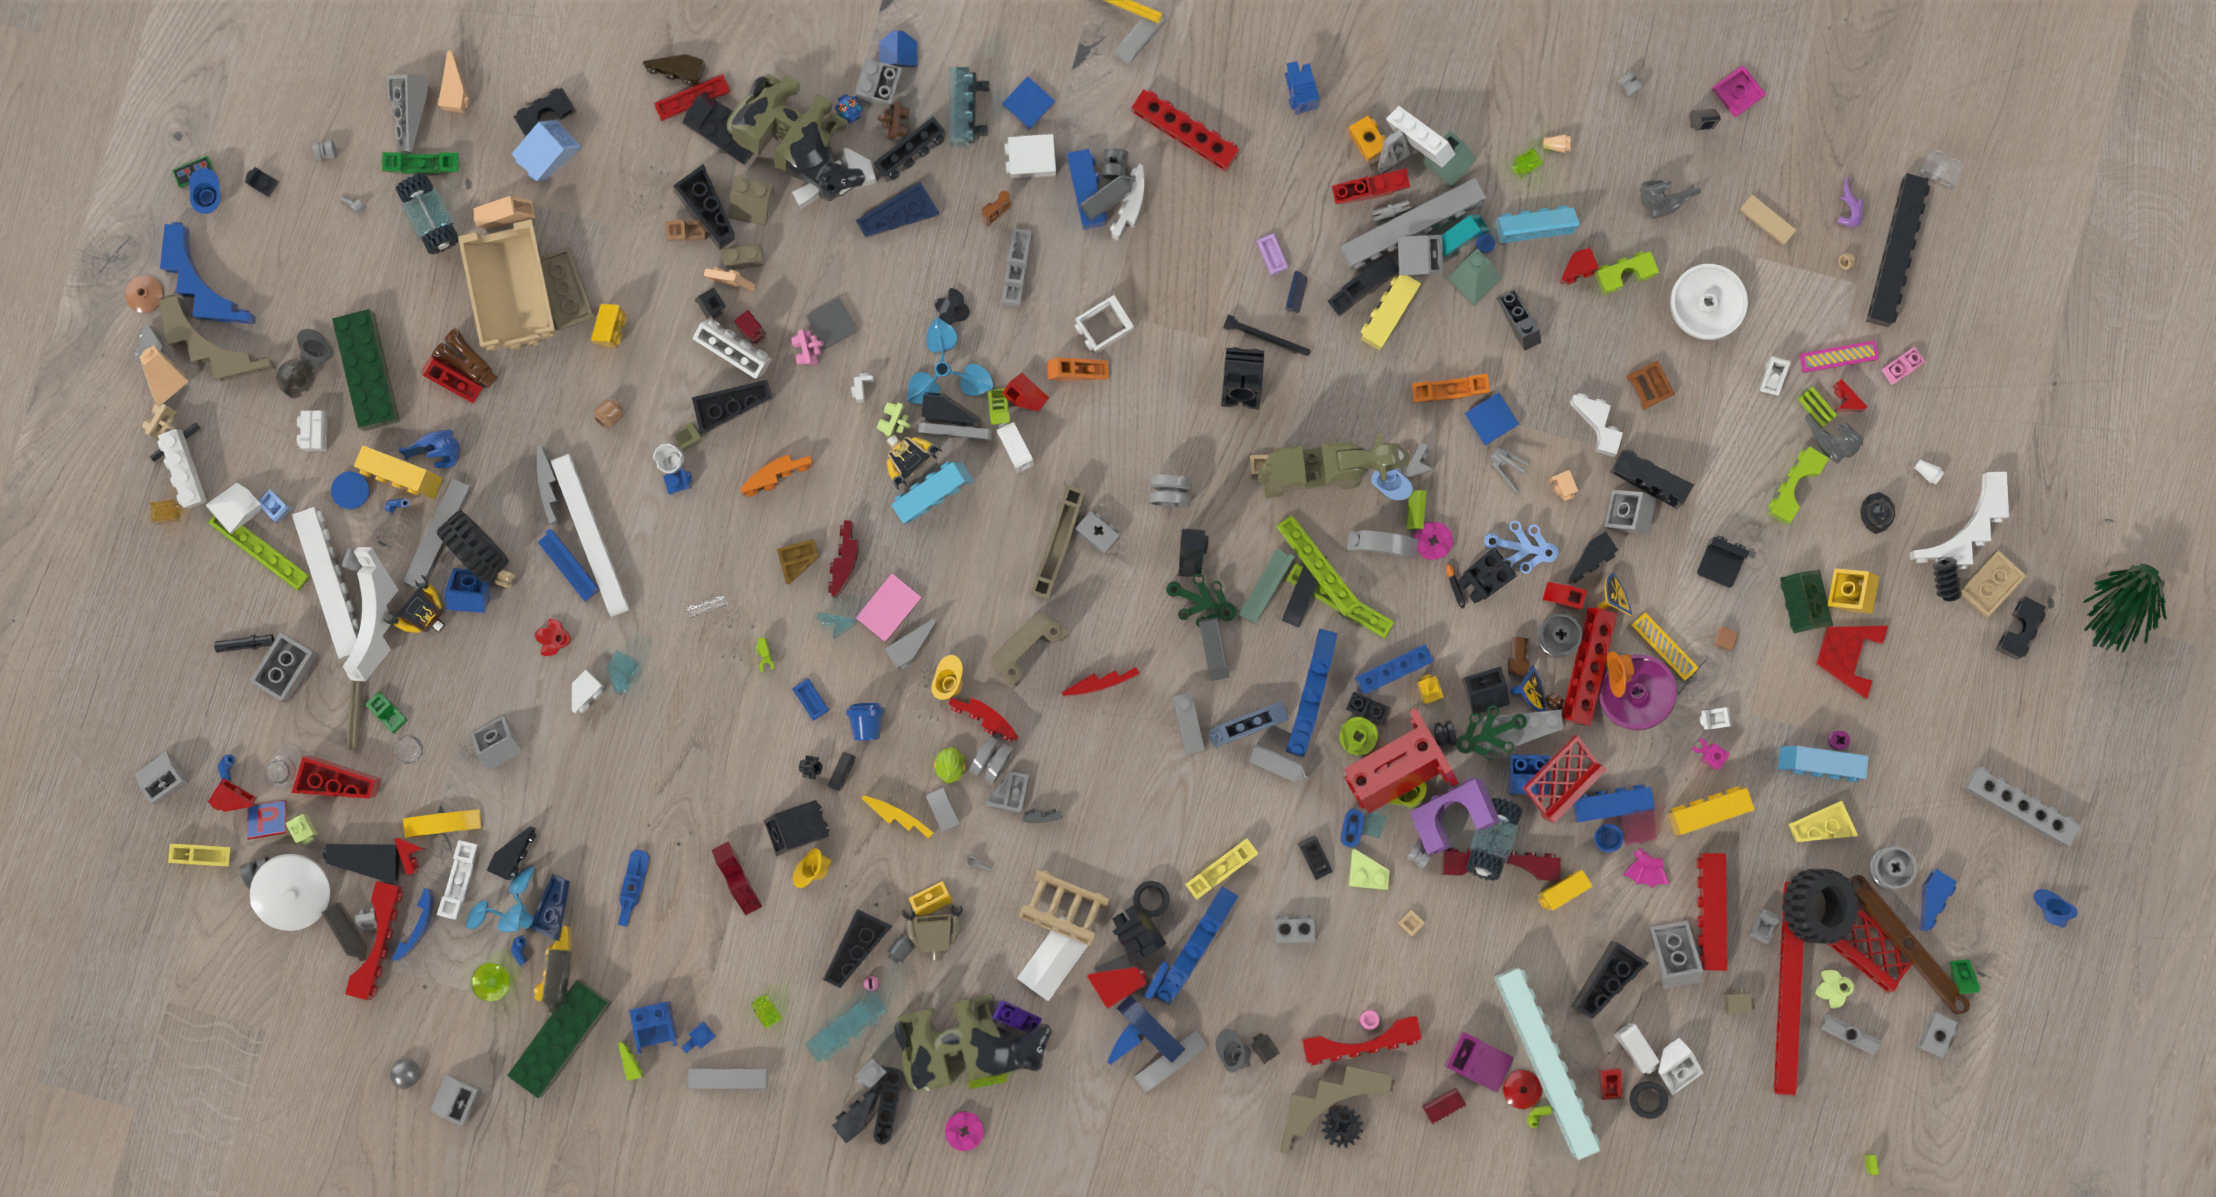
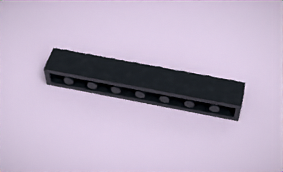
M1909 173L1902 177L1866 322L1889 327L1897 320L1898 312H1896L1897 304L1900 305L1903 294H1901V289L1907 281L1906 269H1909L1912 262L1910 253L1916 246L1915 233H1918L1921 226L1919 217L1920 214L1924 213L1926 206L1923 203L1924 198L1928 196L1930 185H1928L1929 179Z

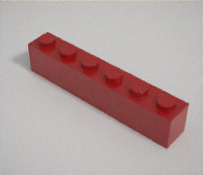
M1699 853V857L1696 859V867L1699 869L1700 876L1696 880L1697 888H1700V896H1697V908H1700V916H1697V927H1700V935L1697 936V946L1700 947V955L1698 956L1704 971H1728L1726 853Z

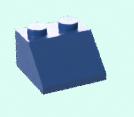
M453 568L445 590L446 609L485 613L489 602L491 581L482 582L469 569Z

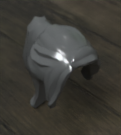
M1650 180L1641 184V202L1645 209L1650 211L1652 219L1659 218L1675 212L1688 199L1700 194L1701 189L1695 188L1692 185L1683 192L1665 195L1664 191L1671 187L1672 182Z
M1810 414L1806 415V422L1809 424L1819 448L1832 461L1840 463L1844 457H1852L1863 445L1864 438L1848 423L1837 425L1836 429L1841 432L1842 437H1834L1819 427Z

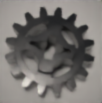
M1338 1105L1337 1111L1331 1108L1330 1115L1324 1114L1327 1120L1321 1121L1325 1125V1128L1321 1129V1131L1327 1132L1324 1136L1325 1140L1330 1138L1329 1144L1333 1145L1336 1142L1337 1148H1340L1341 1144L1348 1148V1143L1354 1146V1139H1361L1358 1133H1363V1130L1359 1128V1126L1363 1125V1122L1358 1121L1361 1117L1360 1114L1354 1116L1355 1109L1349 1112L1348 1106L1341 1110ZM1338 1114H1347L1351 1117L1343 1119ZM1333 1118L1335 1121L1334 1127L1330 1130L1329 1125ZM1340 1122L1343 1124L1348 1123L1345 1126L1346 1131H1338ZM1355 1124V1131L1352 1135L1350 1133L1351 1126ZM1337 1135H1342L1346 1138V1140H1339L1334 1137Z

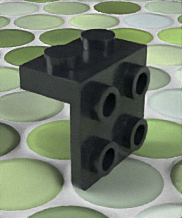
M1717 535V537H1712L1709 540L1697 574L1731 588L1734 585L1743 560L1747 559L1750 551L1746 550V546L1742 544H1731L1727 542V538Z

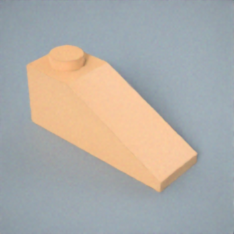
M447 51L438 106L445 111L465 113V108L469 106V97H467V91L456 56L452 51Z

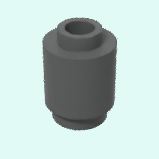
M901 934L888 949V958L895 963L899 961L903 963L913 949V942Z

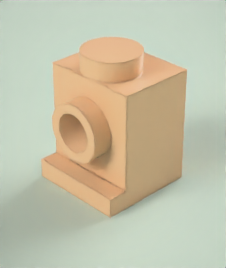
M1570 470L1549 479L1550 483L1555 482V485H1553L1557 496L1560 495L1564 502L1575 498L1574 494L1578 492Z

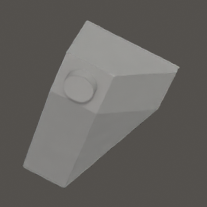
M387 75L388 101H392L393 105L391 116L396 119L397 125L394 131L399 151L413 150L427 97V75Z

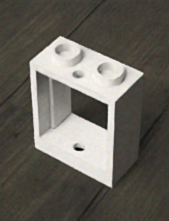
M1115 295L1075 318L1076 325L1074 327L1079 335L1083 334L1086 341L1084 343L1089 351L1093 350L1095 354L1134 331L1132 322ZM1111 307L1124 329L1096 345L1083 323Z

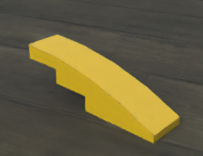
M865 795L861 797L890 825L896 819L909 832L916 827L928 839L935 834L919 820L903 810Z

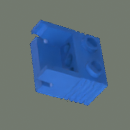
M1297 61L1287 63L1288 72L1284 73L1290 92L1289 104L1291 110L1294 109L1297 115L1318 109L1320 98L1310 63L1302 65L1301 71Z
M670 1001L629 1010L638 1054L642 1053V1047L672 1041L673 1046H677L678 1036Z

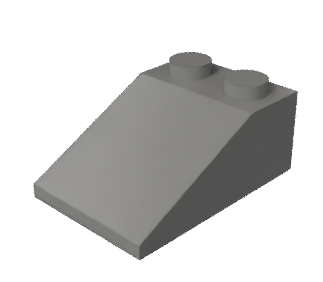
M1688 920L1650 927L1663 989L1702 982L1703 969Z

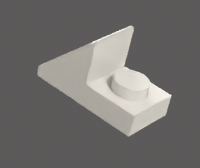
M1772 356L1765 365L1766 372L1760 386V391L1779 396L1791 362Z

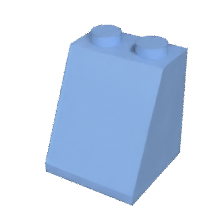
M557 120L542 121L537 123L514 150L512 155L516 158V162L528 171L530 178L535 181H543L549 178L582 147Z

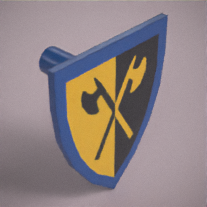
M1532 665L1521 685L1511 687V693H1522L1528 705L1538 712L1545 711L1544 691L1539 675L1534 665Z

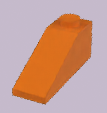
M1057 357L1047 361L1048 380H1108V360Z

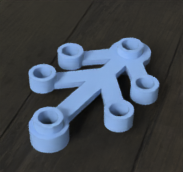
M1516 520L1510 522L1509 529L1516 534L1521 543L1499 539L1494 533H1489L1484 538V544L1490 549L1499 546L1518 550L1511 557L1504 558L1510 561L1511 568L1514 563L1528 554H1538L1529 562L1520 564V571L1525 574L1529 573L1534 566L1542 561L1553 562L1558 556L1557 547L1551 543H1546L1540 533V528L1535 524L1528 527V533L1534 536L1540 547L1531 545L1521 529V524ZM1517 523L1518 529L1513 530L1512 524ZM1532 527L1537 528V532L1535 534H1532L1530 532V529ZM1495 538V544L1490 545L1489 539ZM1550 549L1552 555L1546 556L1545 551ZM1524 564L1529 565L1528 571L1522 570Z

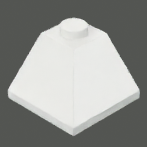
M235 483L206 504V507L230 534L261 512L259 501L248 489L239 483Z
M1680 1038L1671 1042L1663 1049L1659 1074L1673 1096L1702 1075L1703 1071L1693 1052Z

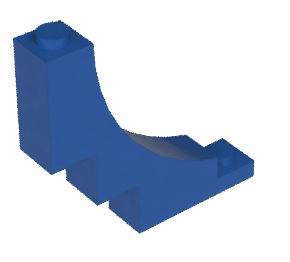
M181 222L165 224L160 269L166 273H178L176 293L181 296L195 297L193 317L198 320L255 324V316L249 313V310L238 309L237 312V304L216 294L203 281L191 257L189 229Z

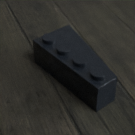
M763 380L692 397L700 434L705 435L772 400L769 381Z
M1623 450L1610 470V473L1676 510L1685 503L1694 484L1654 465L1653 462L1638 457L1631 450Z
M1182 529L1178 576L1194 577L1197 573L1202 574L1203 555L1207 554L1209 536L1205 535V530Z

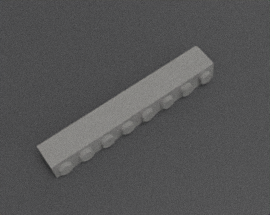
M1474 178L1341 245L1339 250L1349 269L1355 268L1357 270L1365 266L1366 261L1370 259L1375 261L1382 257V253L1386 251L1391 253L1397 250L1398 237L1418 236L1421 233L1423 236L1433 231V227L1437 225L1442 227L1450 222L1449 219L1455 216L1460 218L1471 208L1473 210L1483 206L1486 196L1477 179Z

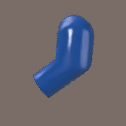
M407 498L391 499L386 501L384 509L389 513H394L395 508H407L410 505V501Z
M231 754L224 755L218 764L221 780L225 778L231 781L229 770L235 762V758Z
M523 936L516 937L511 947V953L519 966L528 961L523 954L526 945V939Z

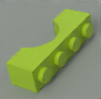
M1810 446L1800 451L1796 458L1799 460L1796 466H1791L1787 473L1789 478L1786 483H1781L1777 490L1779 492L1777 498H1773L1767 507L1770 509L1767 514L1786 526L1791 524L1800 509L1794 495L1797 482L1803 477H1817L1820 475L1829 460L1827 456Z

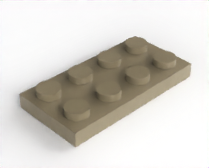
M566 247L540 257L551 312L558 331L594 319L593 311L570 248Z

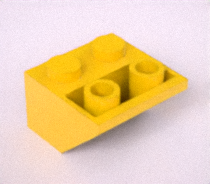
M600 305L591 341L594 344L616 349L617 344L620 345L622 340L620 332L622 326L625 327L627 316L619 305Z

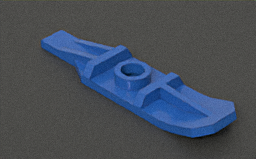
M636 849L630 853L619 897L622 908L618 925L628 926L631 910L639 902L650 858L646 851ZM630 884H633L635 886V890L633 892H630L628 890V886Z

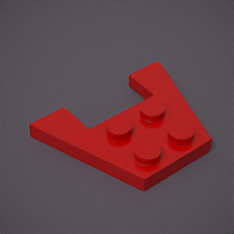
M1888 626L1826 627L1815 664L1864 699H1868L1873 680L1856 676L1854 673L1864 639L1883 644Z

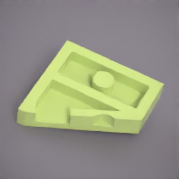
M1352 849L1349 886L1388 890L1390 870L1358 850Z

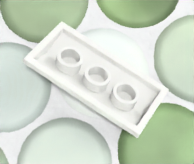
M1062 915L1060 919L1064 920L1066 917ZM1051 931L1017 979L1049 1001L1088 945Z

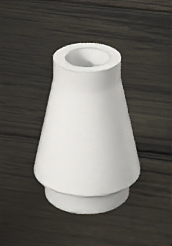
M1921 459L1914 468L1930 484L1934 483L1935 485L1945 473L1941 470V467Z

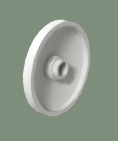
M1701 264L1687 270L1676 281L1670 297L1671 312L1678 326L1690 336L1701 340H1717L1731 334L1742 323L1748 306L1747 292L1739 277L1726 267L1716 264Z
M284 854L265 862L255 873L250 888V900L257 916L267 925L284 931L300 930L315 923L324 914L330 899V884L324 870L312 859L298 854Z

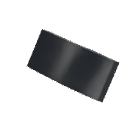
M1353 692L1346 710L1380 725H1384L1391 709L1389 706L1356 692Z

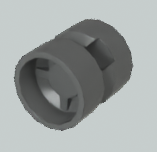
M1117 148L1105 149L1103 161L1106 164L1102 167V177L1114 180L1118 176H1126L1127 168L1124 165L1128 162V151Z
M262 856L255 859L254 863L248 862L239 867L241 877L249 889L257 870L270 860L268 856Z

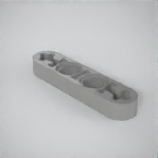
M930 423L918 424V434L981 441L992 440V430Z

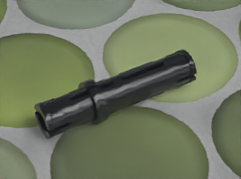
M273 634L263 636L250 635V637L215 641L214 648L216 653L243 649L257 650L260 647L272 646L275 639Z

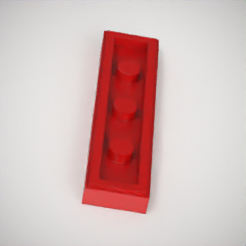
M722 74L655 102L654 106L661 122L686 112L695 99L704 92L713 99L731 93L724 75Z

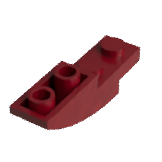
M844 520V525H840V536H843L842 544H839L838 555L842 556L841 558H834L833 563L830 562V574H833L832 582L829 581L828 593H831L833 598H837L846 587L857 561L860 542L852 540L853 522L851 520Z

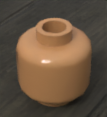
M604 400L595 409L594 419L603 428H612L623 417L621 404L616 400Z

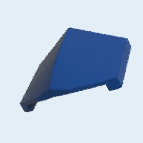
M904 31L890 32L879 41V62L897 67H917V41Z

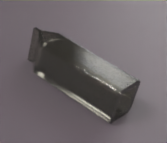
M336 903L323 911L321 914L346 955L356 957L359 961L367 960L365 958L367 944L343 904Z
M548 949L542 1000L548 1006L549 1012L557 1014V1010L566 1003L572 952L567 950Z

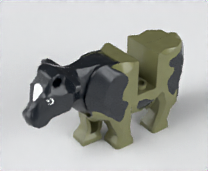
M769 73L766 77H758L754 80L749 94L734 108L728 118L727 130L732 134V138L741 147L752 151L759 157L775 134L781 140V143L775 150L774 167L783 169L793 177L816 186L819 189V197L831 202L836 197L844 196L851 189L862 186L865 181L863 170L833 163L830 143L835 133L847 129L848 121L833 112L829 118L823 121L824 115L832 111V102L817 94L815 102L811 104L809 111L806 114H802L795 108L787 107L785 103L787 97L799 93L800 83L788 75H784L781 81Z
M990 993L973 998L975 1003L974 1013L971 1010L972 998L952 1003L960 1025L950 1027L941 1033L935 1031L934 1026L931 1025L935 1009L930 1008L898 1016L899 1022L895 1024L894 1034L902 1049L903 1072L907 1084L912 1091L918 1093L952 1085L954 1079L948 1056L959 1055L962 1052L969 1081L982 1077L997 1076L1019 1069L1038 1072L1043 1067V1059L1052 1029L1048 1024H1039L1032 1032L1019 1038H1014L1009 1032L998 1027L994 1022L989 1009L990 1002L993 999V994Z

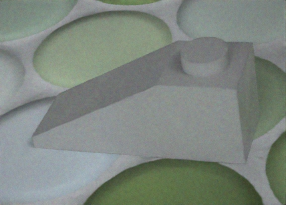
M934 618L885 648L898 670L900 668L905 670L912 665L911 661L916 658L937 624Z
M1192 693L1173 697V704L1186 755L1205 750Z

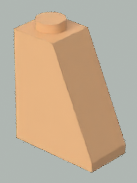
M513 196L473 208L474 221L476 226L480 228L490 229L536 219L532 200Z
M155 345L144 350L139 357L151 395L158 406L189 382L184 373Z

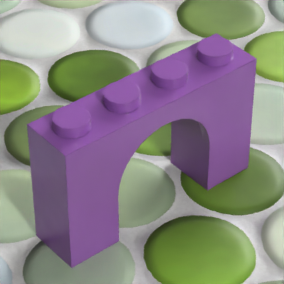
M1474 777L1464 781V785L1460 787L1454 786L1447 790L1448 793L1436 795L1431 798V802L1427 804L1425 802L1420 803L1415 807V810L1410 812L1428 855H1436L1451 847L1442 820L1447 807L1455 802L1462 803L1468 809L1477 830H1486L1501 822L1483 780L1475 779Z

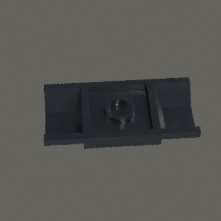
M705 92L702 93L687 110L682 123L745 165L752 151L741 147L727 130V121L733 111L715 99L708 97L709 95Z

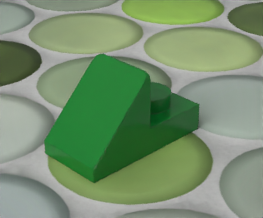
M1970 959L1950 961L1951 978L1957 986L1959 993H1979L1980 985Z

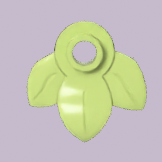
M1824 970L1821 972L1824 982L1816 988L1815 994L1820 998L1829 999L1830 1008H1839L1845 1003L1846 997L1852 994L1854 984L1849 978L1841 977L1835 970ZM1842 983H1845L1847 986L1844 991L1840 988Z

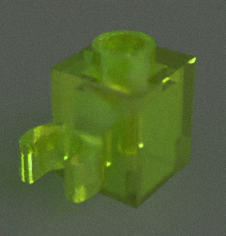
M1531 148L1513 160L1512 170L1516 176L1519 175L1523 179L1540 169L1543 162L1535 149Z

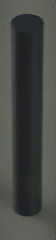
M197 422L183 431L185 440L201 429ZM159 449L149 457L155 462L165 454Z

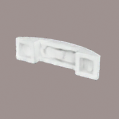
M458 840L453 857L455 860L444 897L442 896L438 916L457 920L470 883L477 853V844Z

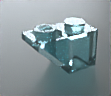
M618 650L613 654L607 669L614 692L622 695V693L628 691L631 684L629 680L637 674L640 666H638L639 661Z

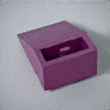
M1461 1031L1444 1066L1498 1092L1514 1057Z

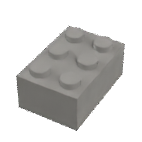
M280 632L249 682L278 700L288 703L318 656V653L287 634Z

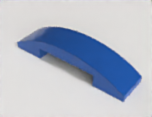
M424 888L417 904L418 907L423 909L409 942L399 943L392 960L400 961L405 958L423 938L433 911L432 889Z

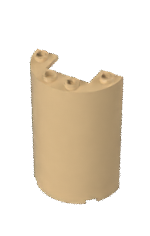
M532 219L513 223V229L484 236L479 235L477 232L458 236L480 347L486 348L488 352L503 348L519 350L523 345L528 344L529 346H536L540 344L541 340L554 337L556 332Z

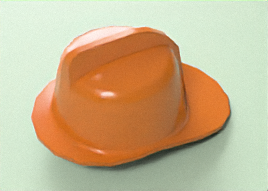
M1611 651L1607 655L1609 683L1612 693L1619 698L1625 693L1626 683L1634 675V666L1629 654L1618 655L1616 652Z

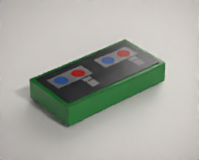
M208 156L172 170L179 188L189 185L190 177L197 169L206 168L215 172Z

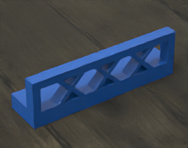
M549 528L545 531L547 535L539 540L538 543L586 602L598 593L600 589L557 534Z

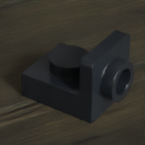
M254 167L247 173L245 181L248 186L268 198L279 182L257 167Z

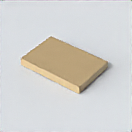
M1997 550L1960 591L1969 603L1986 618H1989L2027 576L2004 554Z

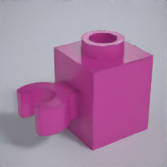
M1699 738L1697 741L1702 744V748L1697 749L1693 746L1692 750L1695 753L1703 754L1699 759L1714 771L1720 770L1730 753L1715 743L1707 746L1706 741Z

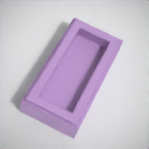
M1274 233L1256 240L1271 276L1289 268Z

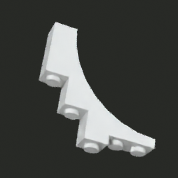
M1987 472L1983 474L1982 490L1978 505L1965 527L1952 539L1939 546L1910 552V560H1916V563H1928V560L1938 562L1943 559L1952 558L1957 560L1958 570H1966L1967 566L1972 565V543L1974 547H1981L1991 541L1990 520L1991 523H2003V520L2009 518L2007 472Z

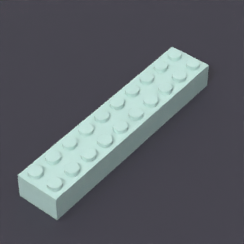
M1513 968L1494 976L1572 1156L1580 1160L1600 1151L1598 1147L1601 1145L1599 1138L1590 1129V1127H1593L1589 1116H1586L1582 1111L1585 1107L1581 1098H1578L1574 1093L1577 1089L1573 1080L1569 1079L1566 1075L1569 1072L1565 1062L1559 1059L1558 1054H1560V1050L1557 1044L1551 1041L1550 1036H1552V1032L1548 1024L1543 1023L1542 1018H1544V1014L1540 1006H1536L1534 1002L1536 999L1532 988H1528L1526 984L1528 978L1525 971L1520 970V968Z

